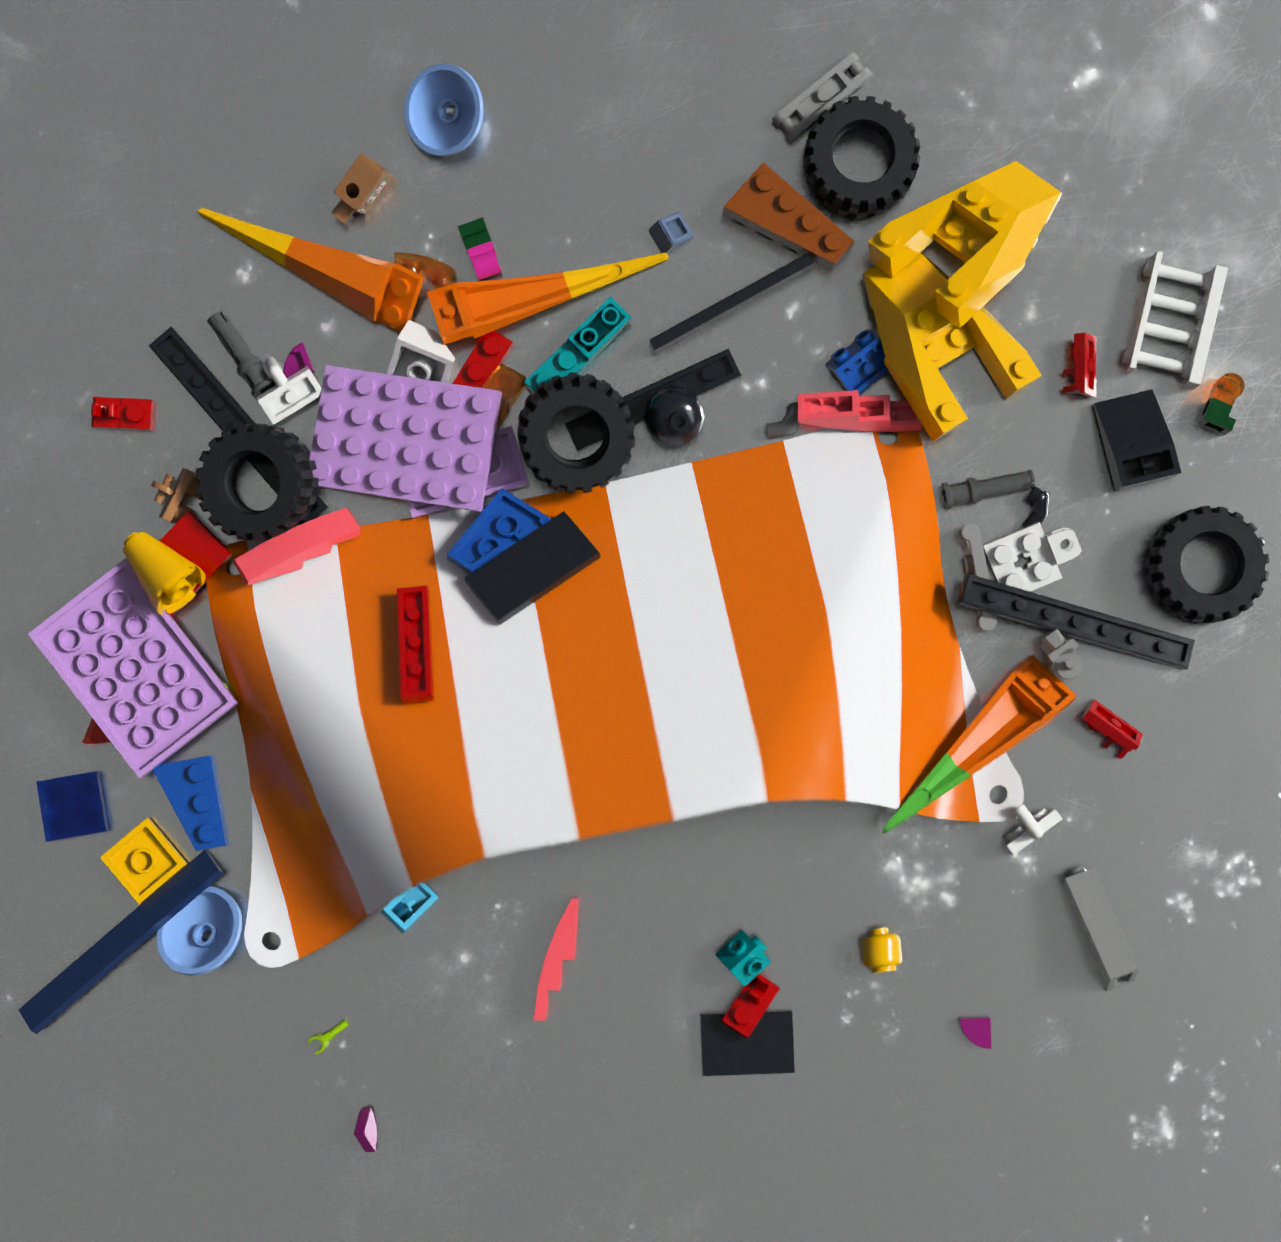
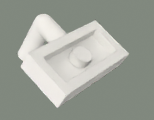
M269 357L265 360V366L276 385L256 398L273 425L321 396L322 388L308 366L286 378L275 358Z
M1022 804L1014 810V813L1025 828L1022 829L1021 826H1018L1005 836L1008 841L1003 846L1009 855H1015L1035 839L1041 838L1043 833L1063 818L1056 809H1049L1047 811L1045 807L1031 815L1025 805Z

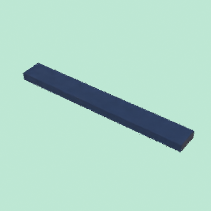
M206 850L202 851L18 1010L29 1029L33 1033L38 1034L221 877L224 873L211 854Z

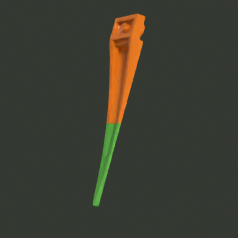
M1031 655L1009 675L958 740L884 826L883 833L889 832L1051 723L1056 716L1075 700L1077 695L1034 655Z

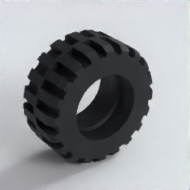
M858 96L849 97L846 103L839 100L832 104L829 111L825 109L819 115L817 122L813 123L809 131L803 156V167L806 170L805 178L807 184L812 185L811 192L816 198L821 197L824 200V206L830 210L832 207L839 209L840 215L847 216L848 213H854L856 218H865L866 214L872 213L873 216L882 214L884 209L893 208L901 198H904L915 179L921 158L919 156L920 142L914 136L916 129L912 122L907 124L905 121L906 114L901 109L895 112L891 109L892 103L884 100L883 104L875 102L876 97L867 96L866 100H859ZM857 132L867 133L878 138L885 145L889 153V166L884 175L871 182H856L842 175L833 161V151L840 138Z
M574 372L568 373V376L560 377V375L551 377L552 381L546 384L542 382L536 387L537 391L533 395L529 394L525 400L524 409L519 414L517 435L524 462L528 469L530 468L533 471L534 476L538 480H544L548 483V487L555 490L562 488L565 489V493L575 494V490H583V493L593 492L592 488L598 485L603 488L609 484L608 480L613 476L617 478L623 472L622 466L630 461L631 448L635 445V426L630 410L623 397L612 388L611 384L605 380L600 381L596 379L594 375L586 373L585 376ZM569 406H586L595 411L602 419L605 431L604 440L599 449L586 458L578 460L562 458L553 451L548 442V425L552 417L560 410Z
M268 424L237 425L236 428H228L221 432V437H214L208 443L210 450L203 451L199 458L200 461L204 462L203 466L196 468L195 477L200 478V486H195L196 495H202L203 502L199 503L202 511H209L211 513L208 520L214 526L221 525V532L228 536L237 535V539L246 541L270 539L298 526V522L305 520L310 514L307 508L309 505L315 504L317 495L312 494L313 487H318V478H313L312 470L317 469L315 460L309 461L307 457L310 453L307 446L300 445L298 443L299 437L295 434L286 433L284 428ZM252 453H260L267 456L275 465L280 478V489L275 502L268 509L262 511L252 510L241 501L235 489L236 469L241 460L246 455Z
M1200 506L1170 519L1167 524L1156 532L1155 540L1150 542L1148 547L1150 556L1145 561V568H1149L1150 573L1149 576H1146L1148 585L1152 584L1155 592L1152 593L1157 601L1161 600L1165 604L1163 608L1170 614L1176 613L1178 619L1186 622L1195 621V624L1216 623L1238 616L1242 611L1248 610L1253 605V600L1260 597L1264 590L1261 586L1263 582L1268 580L1269 572L1265 571V564L1270 563L1269 554H1264L1262 546H1265L1266 543L1263 537L1258 538L1254 532L1257 528L1252 522L1245 523L1242 514L1238 512L1230 513L1228 508L1221 506L1216 508ZM1211 537L1216 539L1226 547L1233 563L1231 580L1224 589L1217 593L1205 594L1196 591L1187 583L1182 574L1180 565L1182 551L1189 542L1196 538Z

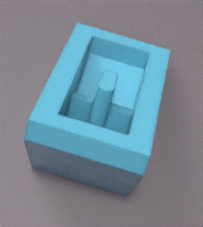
M423 882L394 898L381 913L403 934L439 896Z

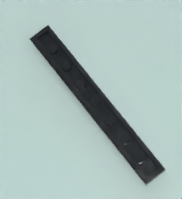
M172 326L149 345L152 351L222 431L228 428H236L237 425L256 424ZM260 453L246 455L245 458L278 495L280 478L273 462L267 456ZM318 495L315 504L309 505L307 508L310 514L305 520H300L302 524L319 517L329 508Z
M968 573L964 575L957 604L1052 632L1058 629L1061 634L1182 670H1187L1189 667L1195 642L1193 639Z

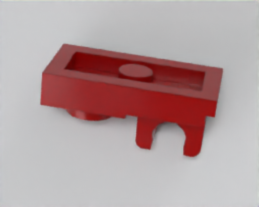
M1074 333V342L1071 344L1070 353L1074 360L1075 368L1064 369L1063 375L1067 377L1073 376L1075 382L1071 386H1064L1063 392L1096 397V337L1088 333Z
M93 397L91 427L152 431L154 401L152 399Z
M1093 699L1089 703L1082 719L1086 721L1087 726L1097 733L1101 732L1106 736L1103 747L1107 749L1112 743L1120 744L1121 748L1116 756L1119 759H1122L1132 749L1136 751L1143 734L1097 700Z
M758 974L742 989L721 1023L748 1040L780 991V988L769 979Z

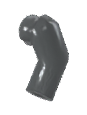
M797 402L790 403L787 406V413L782 421L766 423L768 438L791 435L797 431L801 423H798Z

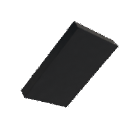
M792 1010L766 1011L748 1040L721 1023L726 1013H700L703 1076L795 1073Z

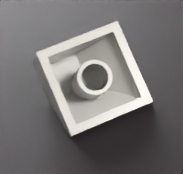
M408 320L396 340L387 374L448 383L455 358L447 346L444 345L437 331Z

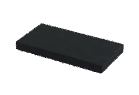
M563 511L464 577L477 598L501 625L598 560L600 553L565 511Z

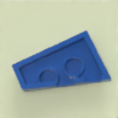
M501 488L447 553V559L470 574L550 521L551 518Z
M213 755L160 764L153 769L195 850L228 845Z

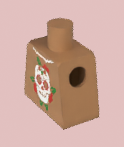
M360 153L334 190V194L341 200L331 213L343 223H346L355 211L365 215L396 177L374 159ZM359 189V195L355 198V193Z

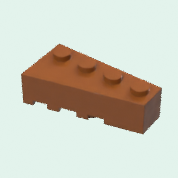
M764 162L723 207V216L731 220L734 219L755 232L762 233L771 238L772 241L782 246L785 245L802 256L809 254L812 261L831 271L852 249L854 244L852 238Z

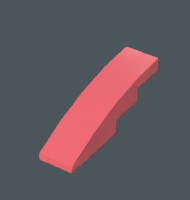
M858 390L798 394V423L853 431H922V424L907 400L890 401V395L859 397Z
M344 508L293 527L287 532L259 544L234 559V565L246 584L251 585L302 569L305 560L331 553L332 545L359 537L361 529L349 510Z
M572 897L556 927L546 953L537 988L534 1020L546 1021L549 990L560 991L563 960H575L579 897Z

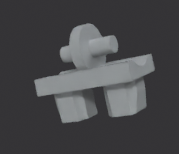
M1057 629L1042 639V643L1039 646L1047 656L1044 662L1045 667L1051 670L1055 666L1056 672L1061 678H1076L1081 673L1082 661L1080 657L1074 654L1079 646L1074 638L1067 642Z

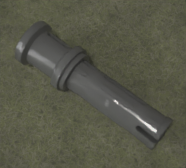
M224 311L216 312L210 316L207 323L235 361L237 374L246 380L252 389L251 395L256 398L274 387L276 383L272 378L268 377L262 368V361L257 356L251 354L235 328L229 322Z
M1032 470L977 481L975 478L970 477L965 482L950 485L944 482L941 483L942 499L946 509H952L953 505L968 502L973 505L977 504L981 498L1033 489L1035 483L1032 482H1035Z

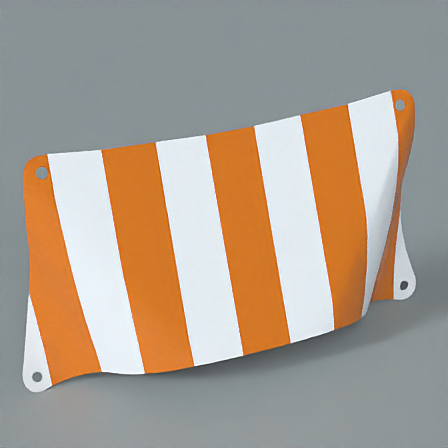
M825 428L776 443L611 481L603 488L600 485L593 487V492L583 493V490H575V494L561 491L521 499L551 519L565 511L599 551L600 558L501 625H499L465 583L464 577L469 575V573L447 559V553L481 512L461 509L425 515L415 519L406 518L359 526L361 529L359 537L332 545L331 553L305 560L302 569L251 585L246 584L241 574H229L226 570V564L229 560L243 555L269 539L258 541L244 540L225 545L233 555L207 581V591L224 672L232 695L238 702L236 708L244 738L250 777L252 864L248 911L244 932L246 948L250 957L258 964L268 968L281 967L296 961L344 935L366 917L409 889L462 866L509 852L580 840L766 801L846 800L900 809L984 708L967 669L947 600L941 565L939 526L928 463L919 432H897V441L890 445L880 442L878 438L879 432ZM428 585L430 592L434 701L403 704L400 685L397 588ZM1005 753L915 814L971 822H1001L1008 820L1015 815L1014 810L1021 806L1024 801L1022 781L1007 753ZM997 785H1002L1007 790V798L1001 804H994L989 797L990 791ZM267 932L276 933L281 939L279 948L275 950L265 948L262 943L263 935Z

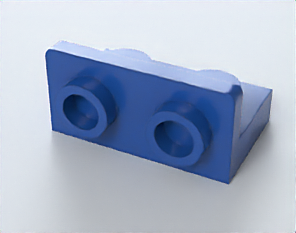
M874 328L859 333L852 344L834 352L831 360L826 363L828 369L835 373L846 391L858 390L859 394L889 372L884 362L885 354L881 339Z

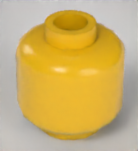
M888 928L871 929L870 936L864 937L861 940L863 964L866 968L872 969V973L896 971V966L902 962L900 938L897 934H889Z

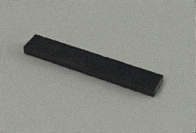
M809 254L797 258L651 338L649 346L654 355L811 270L813 261Z
M728 348L624 396L623 399L630 410L634 426L644 422L645 405L659 389L668 386H679L686 388L699 397L740 378L741 373ZM595 411L565 423L577 452L604 440V424Z

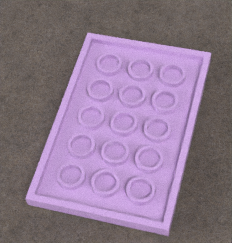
M326 365L310 460H315L317 469L312 470L313 478H318V487L482 512L502 392Z
M124 559L29 632L28 635L139 779H142L237 705L238 702L171 615L165 610L162 611L163 615H159L153 608L128 560Z

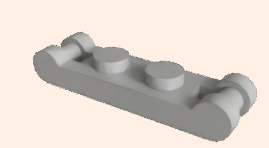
M855 52L845 57L772 118L778 127L781 125L786 131L785 136L791 143L798 139L813 123H816L819 115L825 109L829 111L833 103L839 100L843 101L872 78L874 74L868 67L864 68L860 64V58ZM849 69L855 75L851 80L844 74ZM795 112L802 119L796 125L790 119V116Z
M968 523L958 532L959 539L966 543L968 555L964 556L966 572L989 579L979 526L975 523ZM979 610V616L975 621L976 628L981 632H988L994 629L997 625L996 615Z

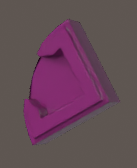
M303 342L296 345L286 358L283 367V373L286 378L306 366L309 367L312 373L314 372Z
M990 1017L959 1018L961 1030L972 1043L982 1048L992 1049Z
M371 1108L361 1109L354 1130V1135L365 1152H375L377 1144V1127Z

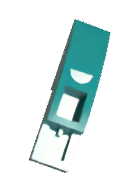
M610 296L567 337V341L524 381V385L534 394L537 391L536 387L542 382L546 384L552 381L551 377L557 375L564 377L568 376V373L577 372L579 375L618 335L632 317Z

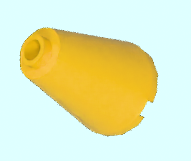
M134 532L124 541L123 553L150 603L159 615H163L162 611L164 610L171 614L181 609L195 597L196 593L193 590L196 585L203 586L206 575L199 566L148 533Z

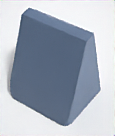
M680 211L657 220L649 228V233L661 253H669L695 237Z

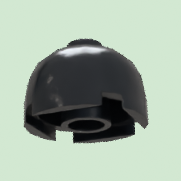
M668 386L661 388L655 392V395L645 405L644 422L646 429L657 442L665 446L681 447L690 444L699 436L704 426L705 413L702 403L694 393L684 387Z

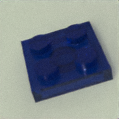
M99 771L36 782L46 842L109 831Z

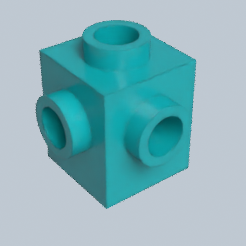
M743 930L716 954V957L744 987L771 963L769 958L763 953L768 948L756 935L750 939Z

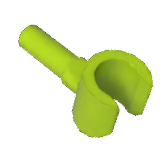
M344 1019L324 1034H315L308 1040L307 1045L315 1039L319 1040L322 1043V1047L314 1054L322 1053L328 1047L329 1041L349 1026Z

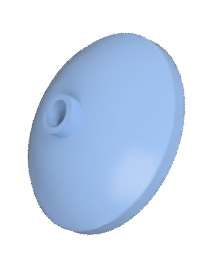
M437 64L424 69L416 76L407 91L404 103V119L410 137L422 150L437 156L457 154L473 142L482 124L483 99L476 81L467 71L455 65ZM454 108H456L455 116L453 115Z
M209 886L157 931V948L164 963L172 970L188 976L206 974L222 965L233 953L240 939L242 916L238 904L228 893L219 888Z

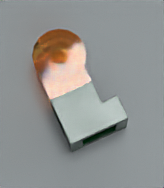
M1226 373L1214 383L1198 424L1224 435L1232 431L1236 419L1229 417L1235 399L1243 393L1245 387L1241 376L1236 373Z

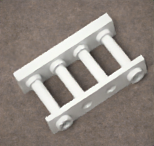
M1157 251L1151 258L1146 259L1143 268V276H1147L1131 345H1126L1122 356V362L1126 363L1124 372L1131 373L1136 369L1137 363L1180 373V376L1184 377L1183 386L1195 389L1201 385L1228 268L1216 265L1209 273L1206 272L1203 275L1162 265L1163 252ZM1160 276L1201 286V290L1205 291L1203 302L1199 301L1196 304L1154 293L1157 277ZM1151 305L1194 315V319H1198L1196 331L1192 330L1190 333L1147 322ZM1144 334L1187 344V348H1191L1189 360L1185 359L1182 362L1140 351Z

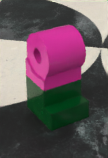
M483 217L457 226L478 280L480 281L502 273Z

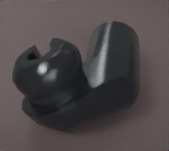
M1034 487L1028 495V500L1035 505L1023 523V527L1038 521L1042 524L1048 515L1049 494L1045 490L1042 491L1040 488Z

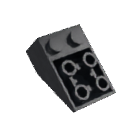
M1153 389L1093 404L1115 491L1172 478L1181 473L1175 445Z

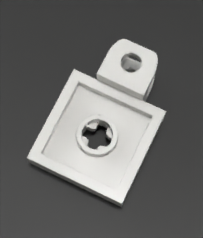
M1039 521L983 544L997 582L1029 592L1062 579L1057 565L1074 559L1082 551L1073 530L1062 527L1044 534ZM1068 539V547L1061 549V542ZM1022 553L1024 557L1030 556L1031 561L1027 563V569L1023 570L1021 567L1014 566V562L1018 560V554Z

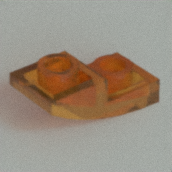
M394 252V263L420 274V270H425L427 282H432L433 286H446L450 282H457L455 269L443 262L418 254Z
M502 363L499 364L482 387L502 392L497 425L509 412V403L522 389L526 380L524 375Z

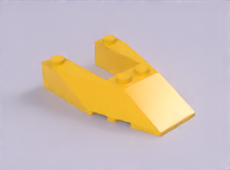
M1014 161L890 221L868 241L870 262L888 276L894 278L934 240L964 261L965 264L935 291L937 312L958 328H961L1023 269L1030 250L1035 247L1039 233L1044 224H1047L1061 197V192L1019 162Z
M922 252L894 278H891L876 266L863 272L862 275L870 307L874 311L878 326L876 328L877 335L881 339L885 354V365L932 442L956 429L968 419L938 370L942 366L974 348L1005 399L1029 386L1042 376L1024 347L985 307H982L961 328H958L937 312L935 291L950 277Z

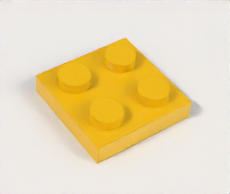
M150 818L142 821L100 857L138 904L143 903L188 864Z

